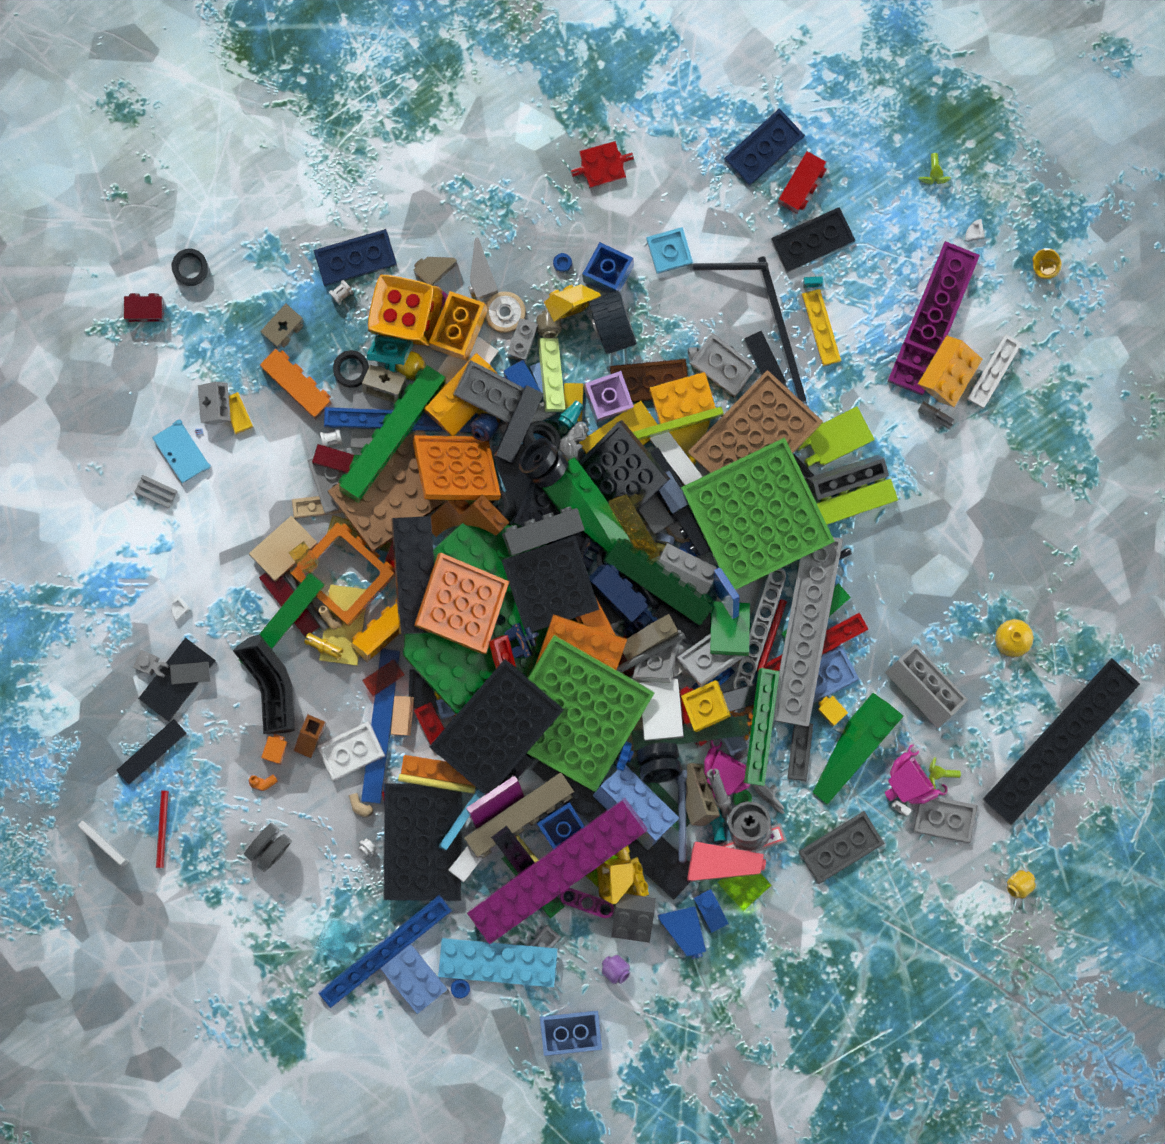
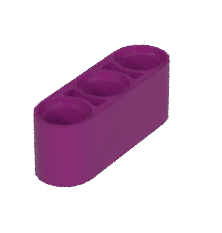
M568 888L560 895L563 904L600 918H610L614 913V906L610 902L576 889ZM565 892H573L575 898L572 902L564 900L563 895ZM584 898H590L593 901L591 908L585 909L581 903ZM607 904L611 907L609 915L601 914L600 907Z

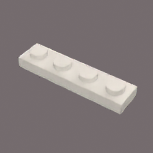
M1007 334L1004 335L967 400L984 409L1020 348L1021 342Z

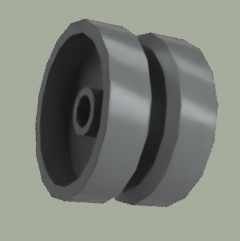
M749 801L740 803L733 808L729 815L728 826L731 839L736 846L743 850L753 851L766 845L772 833L771 818L766 808L757 802Z
M270 823L254 839L244 853V856L250 861L256 860L262 854L257 862V867L264 873L283 856L292 842L285 834L279 836L274 841L279 833V829L273 823Z

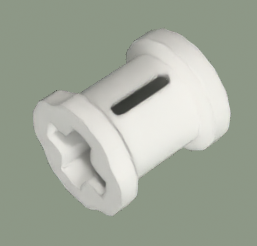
M342 280L341 285L333 291L330 290L329 294L340 305L343 299L349 294H354V292Z
M339 428L328 433L320 432L323 446L343 445Z

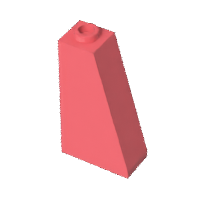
M695 841L693 843L687 881L759 875L761 870H765L766 859H763L764 854Z

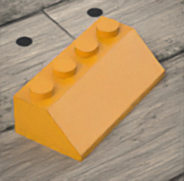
M477 353L470 359L497 374L492 366ZM468 362L425 407V413L450 436H455L479 410V408L453 395Z
M397 599L395 600V605L391 608L388 606L381 612L382 616L378 620L373 619L370 621L363 633L360 631L352 638V647L367 663L399 635Z

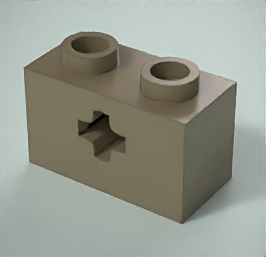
M285 303L260 332L277 349L284 348L291 341L290 337L294 332L297 334L304 325L302 323L304 320ZM280 325H286L287 330H281Z
M370 365L362 382V393L393 403L399 398L401 399L406 388V376L400 372L386 370L381 366Z

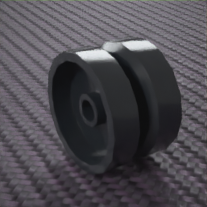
M540 438L532 442L524 450L519 460V470L528 478H531L540 488H547L556 483L563 476L568 466V456L559 448H556L547 438Z
M655 743L645 746L636 752L638 764L641 766L639 768L641 781L645 783L667 782L678 778L682 774L681 762L677 760L679 758L678 746L674 743Z

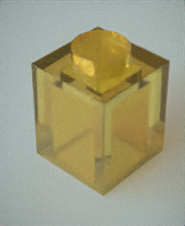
M304 541L288 552L304 574L313 572L318 567L317 564L320 563Z

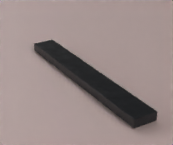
M764 256L757 259V262H767ZM769 268L768 270H759L795 396L805 404L806 396Z

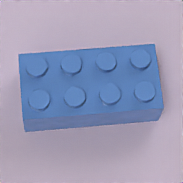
M626 765L624 771L617 770L593 795L607 810L624 797L648 828L643 835L637 838L647 850L679 819Z

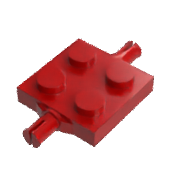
M616 141L579 151L581 167L572 169L571 173L572 177L583 174L587 179L589 188L626 178L623 168L624 162L634 160L632 152L621 155Z

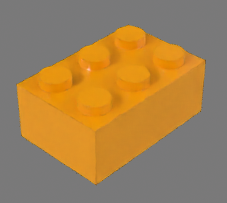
M450 291L429 341L431 348L468 361L488 312L486 304Z
M946 335L918 385L938 402L955 407L983 359L962 340Z
M705 372L650 387L649 390L659 424L716 408Z

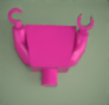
M713 738L710 742L711 748L708 750L704 760V774L706 777L709 770L712 769L715 775L714 769H718L726 793L729 796L732 793H739L748 789L751 784L744 783L746 765L719 750L722 746V741L719 746H714L713 741L715 738ZM711 787V790H712L714 799H716L715 794H714V791H713V789H712V787Z
M914 744L910 745L907 752H904L893 763L890 771L891 778L888 780L892 787L885 791L889 801L899 797L903 803L908 801L910 804H925L937 798L938 794L943 796L948 792V788L944 784L941 785L945 789L944 793L940 789H934L935 787L914 758L918 755L919 750L917 753L910 751Z

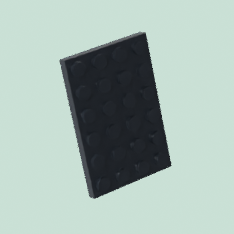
M505 658L429 747L486 795L499 786L564 711V708Z
M384 784L383 900L432 901L440 895L444 901H461V880L448 870L461 855L462 828L447 850L439 847L462 812L461 791L418 784Z

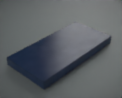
M779 108L732 150L724 160L750 187L801 141L805 134Z
M386 229L313 250L324 287L340 283L342 280L347 281L397 266Z

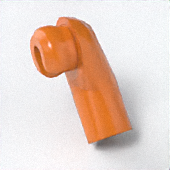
M274 774L266 779L259 778L256 775H252L249 778V785L253 789L265 791L278 782Z

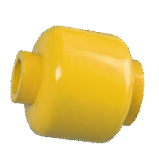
M1018 870L1007 881V891L1014 898H1026L1036 888L1034 875L1029 871Z

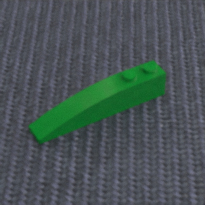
M575 457L568 461L567 469L556 483L547 488H542L559 512L561 509L570 506L572 510L578 509L585 529L583 531L590 536L594 543L597 542L601 545L607 554L618 538L630 541L610 505Z
M872 693L847 722L812 793L828 805L904 716L888 702Z

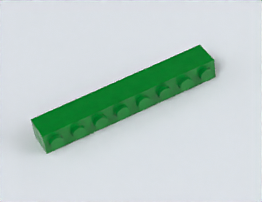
M426 365L424 369L421 368L417 372L415 382L413 384L410 383L406 387L404 397L402 399L399 398L395 402L393 412L391 414L388 413L383 419V426L374 431L371 437L372 441L363 446L359 459L355 458L349 467L351 470L347 475L343 474L338 482L340 484L339 491L355 502H360L425 412V407L435 398L446 383V377L430 366Z

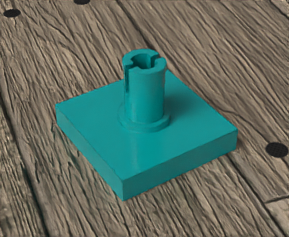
M376 335L367 352V360L384 362L386 370L389 368V371L395 372V364H405L413 347V340Z

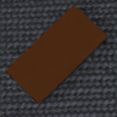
M686 359L610 366V374L622 372L632 403L652 401L649 392L650 387L687 377Z

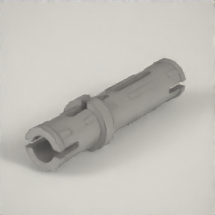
M711 769L707 772V777L716 797V805L720 808L722 817L727 820V815L729 817L733 810L731 798L726 793L719 770L714 769V775Z

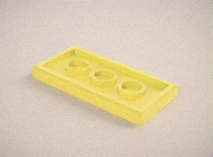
M330 584L328 597L343 611H347L366 589ZM329 609L333 618H337L338 616ZM366 609L350 626L342 621V627L337 628V630L329 627V629L323 632L322 639H328L331 644L343 648L344 651L339 653L342 655L339 660L326 653H320L319 661L358 666L359 654L352 647V638L358 632H363Z

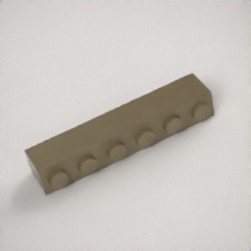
M559 773L464 837L477 858L480 856L485 858L492 853L491 849L496 846L491 837L507 825L515 837L525 831L523 829L524 826L527 824L534 825L541 820L539 816L544 813L548 815L556 810L555 805L560 802L565 804L573 798L571 795L574 791L562 773Z

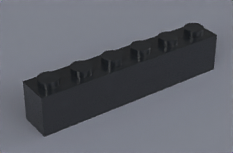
M657 447L649 452L665 473L670 471L681 489L683 487L682 483L660 449ZM658 491V494L660 495V497L658 498L660 499L664 507H666L667 504L665 503L664 499ZM689 505L674 514L670 511L669 515L674 523L677 522L681 528L679 529L680 534L684 539L688 538L691 545L689 547L693 554H698L701 558L709 553L711 550Z

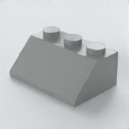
M668 543L658 559L667 571L677 573L683 582L693 584L701 594H707L714 580V570L718 569Z

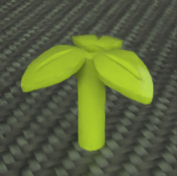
M932 153L930 177H919L918 179L923 183L932 185L934 182H937V184L946 183L951 180V177H943L944 174L939 165L938 153Z
M934 757L929 765L928 771L931 772L929 780L935 787L934 789H936L935 780L942 777H961L960 770H945L935 765L937 757Z

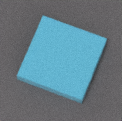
M683 227L646 237L656 274L693 264Z

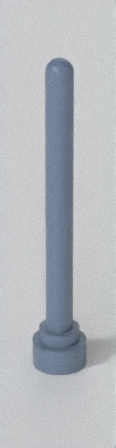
M682 770V774L675 780L678 783L679 862L685 863L687 770Z

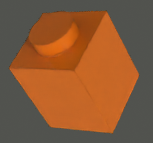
M274 734L273 737L268 736L261 758L281 765L288 746V742L284 741L285 737Z

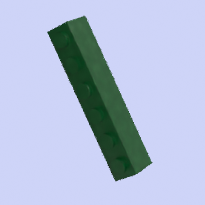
M618 538L606 555L605 561L683 615L701 625L714 606L713 599L706 593L701 594L698 592L693 584L683 582L677 573L667 571L661 562L657 560L654 562L648 558L649 555L645 551L635 549L629 540Z

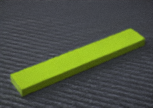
M717 407L634 431L633 434L640 441L722 417L724 413L722 407Z

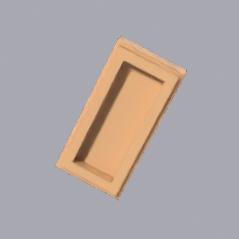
M394 696L391 734L411 736L414 697Z

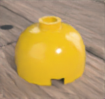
M1007 620L996 631V647L1006 656L1012 658L1023 656L1033 645L1034 636L1032 629L1022 620Z

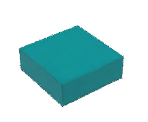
M823 276L803 278L804 288L821 287L823 285Z

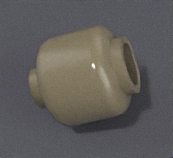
M548 310L542 311L537 316V332L543 338H556L561 333V320L554 322Z

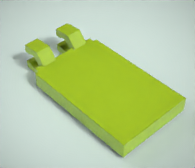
M858 406L822 423L798 448V451L811 445L815 454L805 459V465L808 468L819 462L825 466L873 442L875 439Z

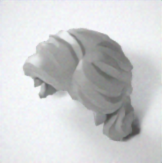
M578 422L561 439L559 449L568 456V461L575 457L579 462L585 454L583 450L580 451V448L583 446L578 444L588 436L586 433L589 429L583 422Z

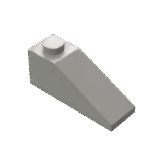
M479 238L474 240L470 275L471 286L468 287L471 297H475L477 301L498 293Z

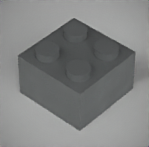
M624 894L615 906L611 937L650 943L656 898Z

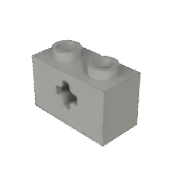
M522 318L519 319L507 353L508 358L519 362L524 360L526 364L537 333L538 324Z
M215 381L198 385L201 423L218 424L231 421L228 383Z

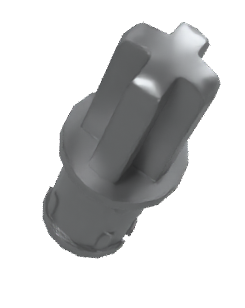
M925 401L922 402L918 409V412L931 418L932 422L936 421L948 429L955 422L953 418L941 412L940 408L936 409Z

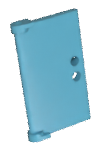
M179 419L172 423L170 427L153 436L152 439L183 484L212 466L207 462L182 424L183 422Z

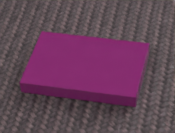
M513 776L466 809L473 825L478 829L525 796L519 781Z

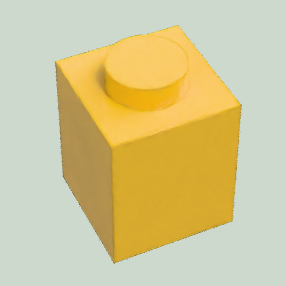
M826 696L818 703L821 706L818 708V711L832 727L848 714L834 696L830 699Z

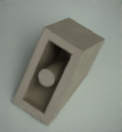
M426 257L424 260L421 258L414 265V274L422 282L434 286L457 265V260L451 257Z

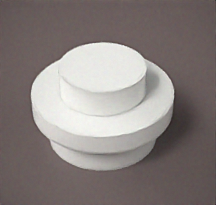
M368 839L359 842L361 853L372 857L377 850L374 844Z

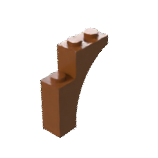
M483 494L471 505L465 500H447L431 515L432 533L435 537L444 530L459 526L462 523L485 529L497 535L509 523Z

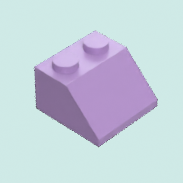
M621 371L584 384L583 388L596 423L612 418L634 407Z

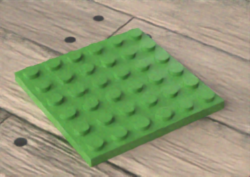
M785 438L681 487L718 567L723 570L735 590L835 542Z
M553 635L528 678L560 704L564 711L527 754L596 792L655 692Z

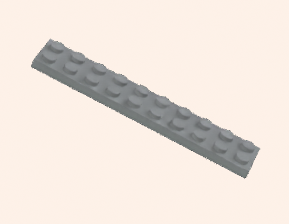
M833 537L835 542L800 558L780 665L773 721L809 727L843 539Z

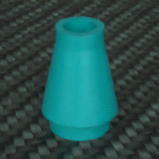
M575 400L573 404L559 415V424L569 430L571 427H575L584 406Z

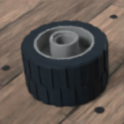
M615 291L589 301L593 316L592 323L597 337H600L606 354L637 344L620 291Z

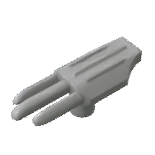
M766 784L765 786L751 785L762 799L769 803L777 812L785 813L782 810L784 806L775 798V793L778 791L775 785H772L770 788Z

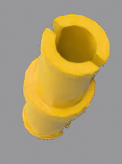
M312 633L307 634L306 638L308 640L305 639L304 644L317 649L321 654L326 653L337 660L341 658L342 655L339 653H343V648L331 644L328 639H321Z

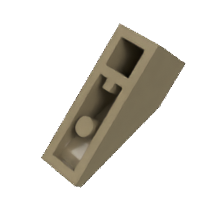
M668 614L651 623L627 639L623 650L627 661L679 634L670 615Z
M696 763L687 764L686 811L691 825L706 826L719 817L720 814L710 784L706 782L708 778L704 774L703 764Z

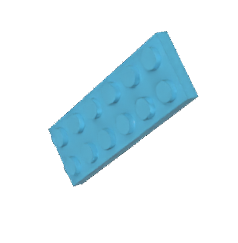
M442 938L438 977L555 987L558 948L502 943L489 944L488 942Z

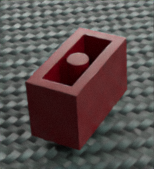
M130 293L129 296H124L125 322H164V298L159 296L158 293H149L148 296Z

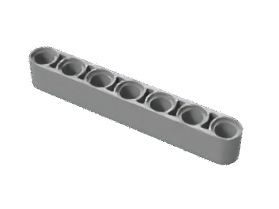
M781 568L769 573L749 633V646L756 645L759 652L755 655L749 653V656H744L741 659L733 682V689L737 688L736 684L739 681L745 682L746 685L752 684L786 579V573ZM775 572L780 573L782 580L775 582L772 579V574ZM767 591H774L776 598L769 600L766 597ZM768 609L770 617L763 618L760 615V610ZM762 627L764 635L757 636L754 633V628ZM744 663L752 665L753 670L750 673L743 671L742 665Z

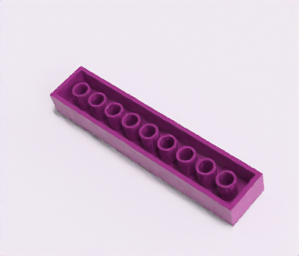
M624 797L476 904L467 914L487 942L491 944L643 835L648 828Z

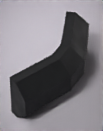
M260 634L251 636L237 645L233 652L257 681L260 689L263 734L295 731L293 686L287 669Z

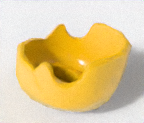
M1044 248L1033 256L1034 272L1041 279H1052L1061 271L1062 263L1060 256L1053 249Z
M410 351L405 364H395L396 372L406 376L407 380L415 381L417 372L421 368L424 369L426 363L421 355Z

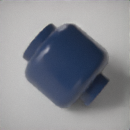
M489 413L479 414L470 426L474 438L481 441L490 440L499 428L496 417Z

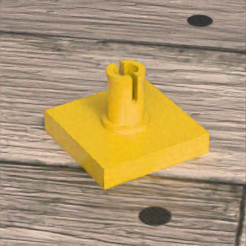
M716 680L681 696L695 732L731 717L719 683Z

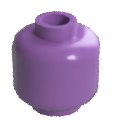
M619 955L608 956L602 962V974L611 983L622 984L630 976V965Z

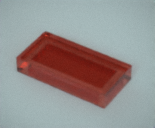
M393 659L362 681L374 697L405 676V674Z

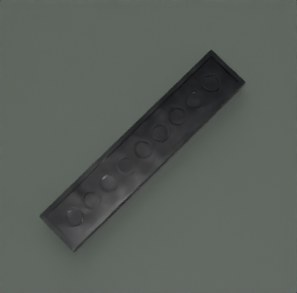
M1111 658L982 800L1009 825H1012L1134 692L1140 683Z
M540 760L531 769L545 783L561 773ZM562 773L574 791L571 795L573 798L568 802L589 823L607 810L593 796L595 791ZM663 837L648 850L637 839L628 845L630 859L638 857L643 868L642 872L673 900L690 883V881H687L690 862L686 859L685 863H680L679 852Z

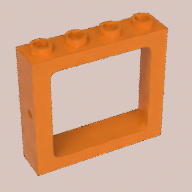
M337 522L291 574L301 583L306 578L305 572L337 537L341 536L380 571V575L347 611H343L322 591L316 596L343 622L350 626L395 577V574L392 572L394 568L387 561L383 564L379 560L380 555L376 551H369L364 547L366 543L359 536L354 538L350 534L352 530L343 523L341 526Z

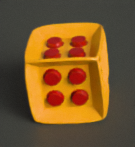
M380 274L370 306L368 331L374 335L379 334L381 336L413 340V344L430 346L429 341L440 315L442 289L438 286H432L408 278Z

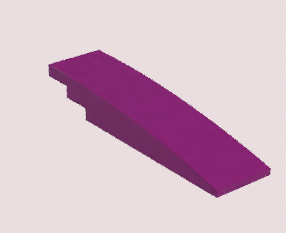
M947 241L944 242L887 382L923 396L925 390L918 383L946 335L948 336L980 257L979 254Z

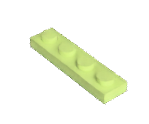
M539 338L538 348L545 412H563L565 410L558 338Z

